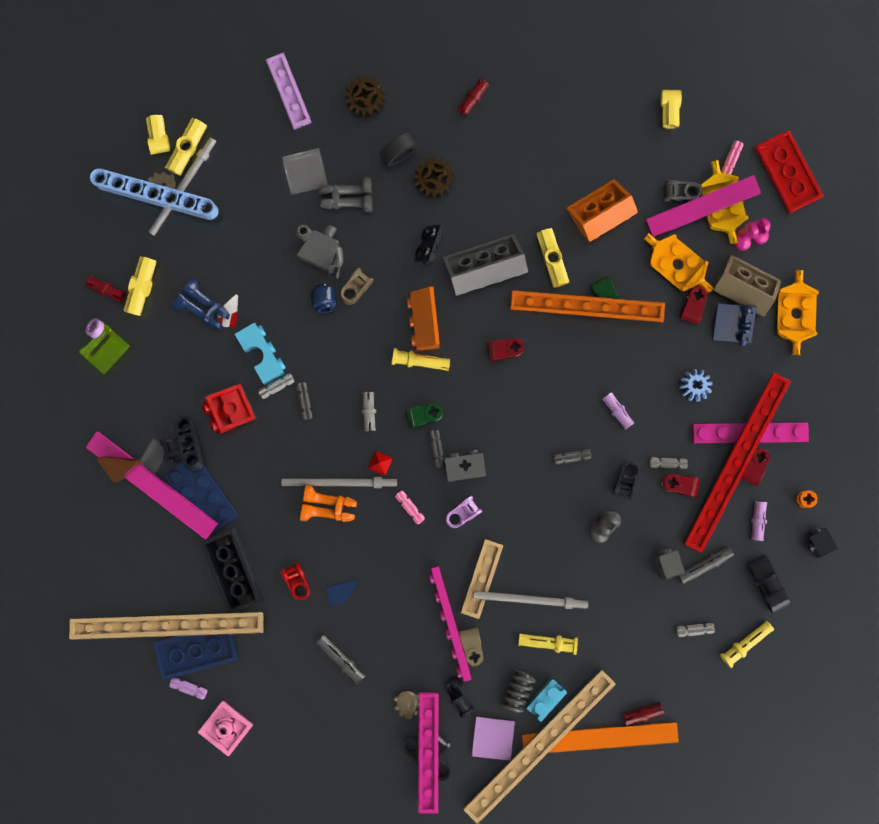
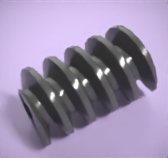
M514 669L518 675L511 676L515 682H509L512 690H506L510 696L503 697L502 699L507 703L500 704V706L518 713L524 712V708L521 705H527L528 702L524 698L530 697L526 690L532 691L533 687L529 683H536V680L531 675Z

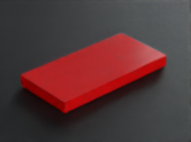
M790 130L754 147L788 214L824 197Z

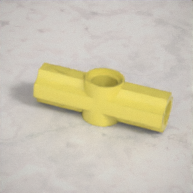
M191 118L182 137L177 140L176 148L165 166L167 170L181 176L190 157L196 152V146L207 128L206 124L196 118ZM184 144H191L188 150H182Z
M552 228L536 233L553 288L568 284L569 279L562 261V254L559 251ZM555 254L558 261L550 262L548 255Z
M140 256L135 275L131 277L129 282V294L124 312L137 316L141 315L145 299L149 296L152 288L151 279L157 261Z

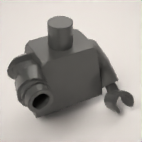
M327 224L323 233H320L316 230L312 232L308 225H300L296 230V235L302 240L304 245L297 253L298 259L327 271L328 276L331 273H336V278H339L344 258L339 241L333 239L337 229Z

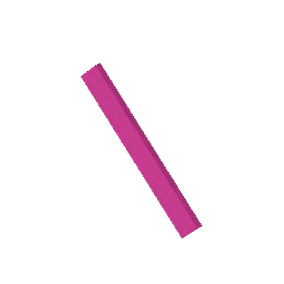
M96 432L86 446L97 457L113 456L134 459L100 432ZM142 464L125 477L205 540L210 537L219 524Z

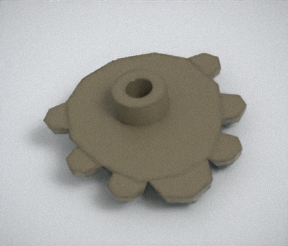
M163 171L159 175L155 172L154 177L148 179L150 183L172 189L176 188L174 174L169 176Z
M404 691L393 698L396 701L394 709L400 711L398 713L400 717L404 715V718L409 720L412 718V714L417 715L416 708H419V694L416 695L411 691Z

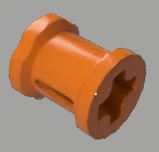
M810 490L801 491L796 496V503L802 508H811L818 501L816 493ZM803 498H810V502L804 501Z

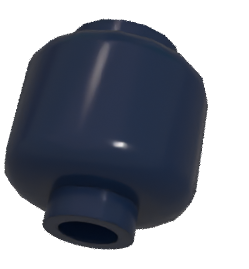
M318 284L311 291L312 307L319 313H329L336 306L335 290L332 287L327 286V284Z

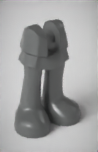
M370 176L363 177L361 183L356 185L334 184L331 186L329 184L319 188L320 195H332V199L319 201L322 208L331 210L332 208L338 209L341 207L363 208L365 212H372ZM348 194L366 195L359 198H340V195Z
M615 511L601 512L598 515L600 521L592 522L590 535L595 542L605 543L615 528L620 526L621 518Z

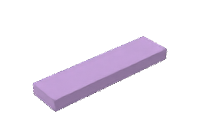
M284 53L266 59L294 130L310 124V117Z

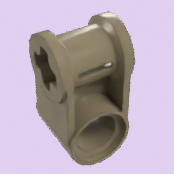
M358 268L341 290L342 301L347 305L355 304L372 285L374 279L367 277ZM347 291H352L355 293V296L352 299H347L344 294Z
M478 627L459 631L467 662L472 666L480 665L483 661V652ZM473 651L476 654H480V658L477 659L478 662L475 663L469 659Z

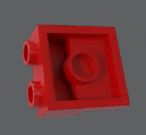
M241 384L208 395L201 404L203 412L209 414L211 419L209 421L211 430L213 432L216 431L217 435L255 419Z

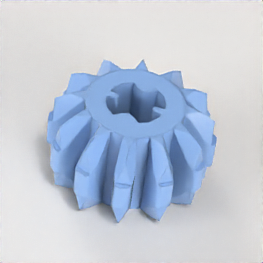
M693 369L692 375L686 372V378L680 379L685 385H681L679 388L686 390L682 393L683 396L690 394L688 397L689 401L695 397L696 402H699L700 396L706 399V393L712 392L707 386H711L713 383L706 381L710 376L706 375L703 377V370L697 374V370ZM698 382V383L700 384V386H698V388L694 389V388L692 387V385H694V383Z

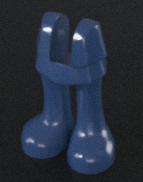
M192 278L184 287L183 292L209 309L208 312L193 303L182 293L178 295L172 308L175 310L184 308L199 317L210 328L221 330L223 326L217 320H214L213 317L218 313L221 317L228 320L230 318L229 312L224 306L221 307L219 302L216 303L198 289V282Z

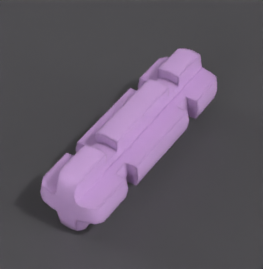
M176 677L172 678L169 684L173 689L178 688L179 691L191 696L196 695L197 698L202 700L207 694V689L198 688L197 685L184 680L181 681V679Z

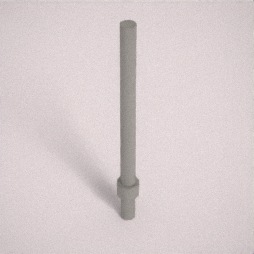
M210 137L203 149L198 151L196 154L197 158L176 190L184 192L203 161L206 162L210 156L209 152L217 142ZM171 196L169 203L175 201L176 196ZM163 208L148 232L155 236L171 212V209Z
M374 477V479H282V486H374V488L397 487V479H382V477Z
M473 591V599L563 606L564 609H573V607L588 608V601L574 600L571 597L560 599Z

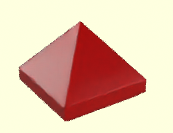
M375 451L368 469L385 476L393 458Z

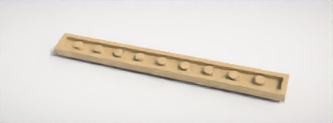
M263 613L70 619L69 639L263 633Z
M600 670L463 810L478 824L616 684Z

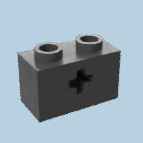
M478 450L468 451L465 456H460L459 453L448 454V458L444 459L448 482L486 477L483 453H479ZM463 461H466L467 464H470V467L467 468V471H464V469L460 468L459 466L463 463Z
M664 548L657 551L658 555L653 556L660 578L668 579L685 573L678 550Z

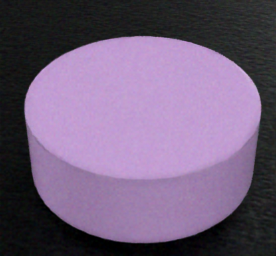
M97 318L92 319L86 326V334L92 338H97L103 332L104 323Z

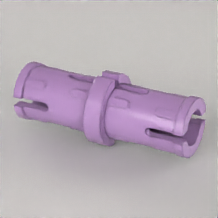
M612 392L602 399L612 412L611 415L616 417L624 430L635 423L625 411L624 405L622 406Z
M755 501L754 515L751 518L753 523L751 540L764 541L765 524H767V520H765L767 502Z

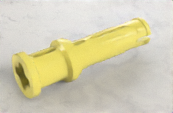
M394 348L391 365L397 363L407 365V367L414 365L449 371L450 359L415 354L412 350L406 352Z
M766 620L741 642L733 643V647L727 652L721 653L720 657L728 667L732 668L735 662L741 657L745 658L746 652L770 632L774 631V628ZM762 632V633H761L758 637H756L753 641L749 642V641H750L752 638H754L758 633Z
M520 633L518 646L553 649L557 653L562 651L576 655L578 638L568 639L562 638V636L551 638Z

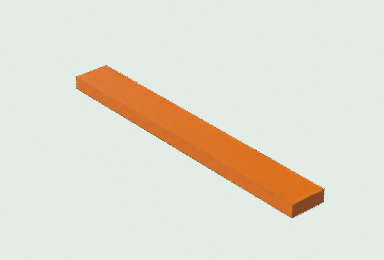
M512 290L510 309L664 322L665 303Z
M677 722L570 730L548 753L679 742ZM538 733L522 734L523 748Z

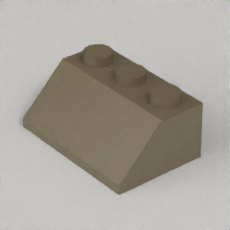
M730 255L716 282L714 291L718 292L721 296H726L735 301L738 305L756 306V314L765 317L776 300L781 280Z

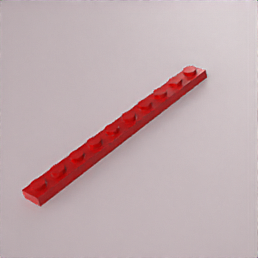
M772 372L684 542L685 545L701 553L703 552L790 385V380Z

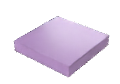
M476 716L472 756L511 761L515 721Z

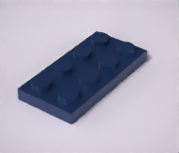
M192 459L189 465L194 464L197 459ZM181 462L163 475L174 490L219 523L211 535L239 516L204 464L199 472L192 473Z
M232 634L175 636L153 642L162 681L239 660Z

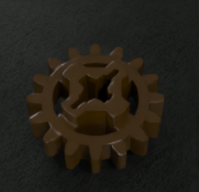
M367 75L364 76V79L357 76L356 82L350 80L352 86H346L348 92L344 93L345 98H349L345 100L346 105H350L349 110L353 111L355 109V115L358 116L359 113H362L363 117L366 116V113L373 116L372 111L374 110L378 113V106H384L381 100H385V95L382 94L385 92L384 87L379 88L381 82L375 83L374 77L368 80ZM358 87L357 93L353 94L354 90ZM365 93L366 96H368V98L364 99V97H362V94ZM377 97L376 102L372 105L371 103L373 99H376Z
M436 156L433 157V161H430L427 157L425 164L420 162L421 168H416L415 172L418 174L414 175V179L418 180L415 186H421L419 192L425 191L426 197L432 194L433 199L436 198V194L443 197L444 191L449 193L448 186H454V183L450 180H455V176L451 175L454 169H448L450 163L444 164L443 158L436 161ZM427 168V175L423 176L422 178V174L424 170ZM432 174H434L436 177L438 176L437 181L431 178ZM447 177L446 183L444 184V186H442V180L446 179Z

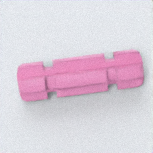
M736 140L733 142L724 163L725 166L721 170L722 173L731 175L732 168H734L740 155L739 152L742 150V142Z
M400 491L395 495V498L402 503V507L410 517H413L416 524L424 521V516L418 512L419 510L407 498L404 491Z

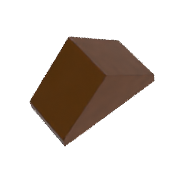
M102 456L98 457L97 460L114 483L122 481L142 463L141 459Z

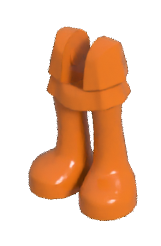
M305 486L303 502L335 506V509L303 504L300 521H308L310 517L316 516L331 518L336 521L342 520V522L354 520L355 515L341 512L343 505L346 507H357L355 500L349 497L319 494L315 492L313 486Z

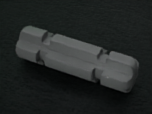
M305 382L298 383L296 387L297 392H299L298 398L300 409L302 410V419H312L307 384Z
M439 430L430 431L429 436L432 439L431 447L433 457H435V467H444L445 461L442 458L443 450L441 440H439Z
M587 449L582 450V452L573 451L555 454L553 456L554 463L581 461V459L583 461L590 460L591 451Z

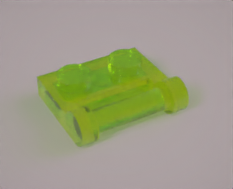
M104 323V329L100 336L93 338L85 348L82 347L79 353L99 371L106 374L130 345ZM108 334L110 336L108 341L92 356L90 353Z

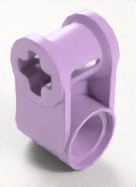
M472 496L447 514L445 518L446 524L450 528H458L482 512V509H479L472 500ZM452 514H456L460 518L457 525H453L449 521V517Z

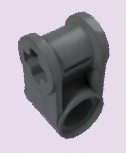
M678 180L665 181V202L687 203L699 198L701 194V187L698 183ZM694 189L697 195L690 196L687 190Z

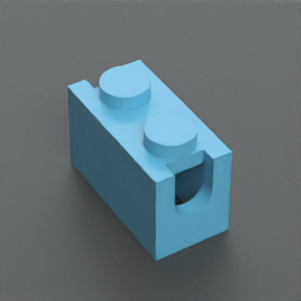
M550 677L525 707L538 720L542 721L567 692Z

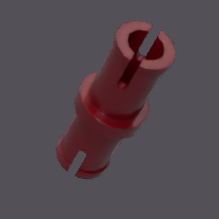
M479 78L473 89L467 92V97L458 107V110L467 116L473 106L479 103L481 95L489 87V84Z
M93 276L87 278L86 287L99 292L103 297L108 296L119 303L123 300L125 291Z
M661 703L646 708L642 706L639 707V710L623 714L624 719L633 717L625 721L626 725L629 726L641 721L647 722V719L664 715L663 709L654 711L662 708Z

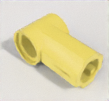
M661 90L662 127L670 129L679 127V107L682 100L681 90Z
M150 115L146 118L149 133L148 146L151 155L170 152V144L165 132L163 116Z

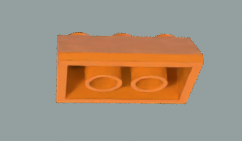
M615 179L566 208L580 232L589 242L638 213L632 195Z
M427 287L410 292L411 297L407 298L408 309H412L413 316H409L410 328H414L415 335H411L412 347L416 346L417 351L439 349L433 287Z

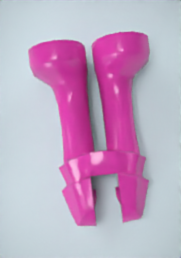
M762 218L745 224L744 228L739 229L736 233L738 242L734 243L735 247L740 251L747 250L751 245V238L757 244H764L769 238L768 232L770 231L771 223L766 218Z

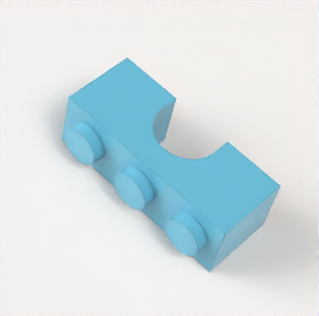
M253 323L235 334L246 353L252 349L262 350L263 360L254 368L264 385L285 374L283 369L286 367L280 358L276 359L273 353L276 350L271 342L267 343L264 339L266 333L261 325L257 327Z

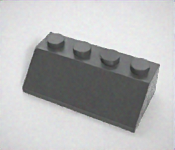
M515 234L442 257L456 296L528 272L524 252Z

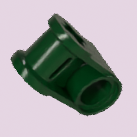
M608 276L590 284L595 297L620 299Z
M436 403L405 410L410 429L436 422L443 416L441 406ZM435 407L436 410H439L437 417L429 415L432 412L431 408Z

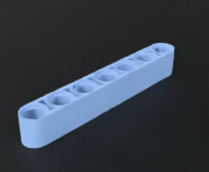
M95 169L90 174L91 182L103 191L207 220H212L218 215V207L212 200L104 169ZM104 176V180L98 183V179ZM122 181V185L116 188L117 182ZM140 186L139 191L133 193L134 188ZM158 191L157 196L151 198L152 192ZM176 196L175 201L169 203V198ZM189 201H194L191 207L186 208ZM212 206L209 212L204 213L205 207Z

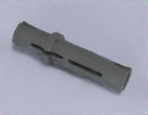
M727 546L715 554L711 553L708 558L685 570V573L678 576L683 585L714 567H720V564L733 558L734 554L730 547Z
M325 635L316 642V645L342 669L341 672H345L356 685L365 677L353 665L354 662L350 661Z

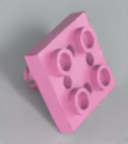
M222 701L198 733L229 757L254 724L225 701Z

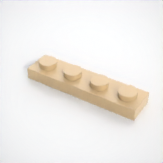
M484 540L461 610L462 614L477 619L480 618L485 600L473 599V591H489L503 545Z

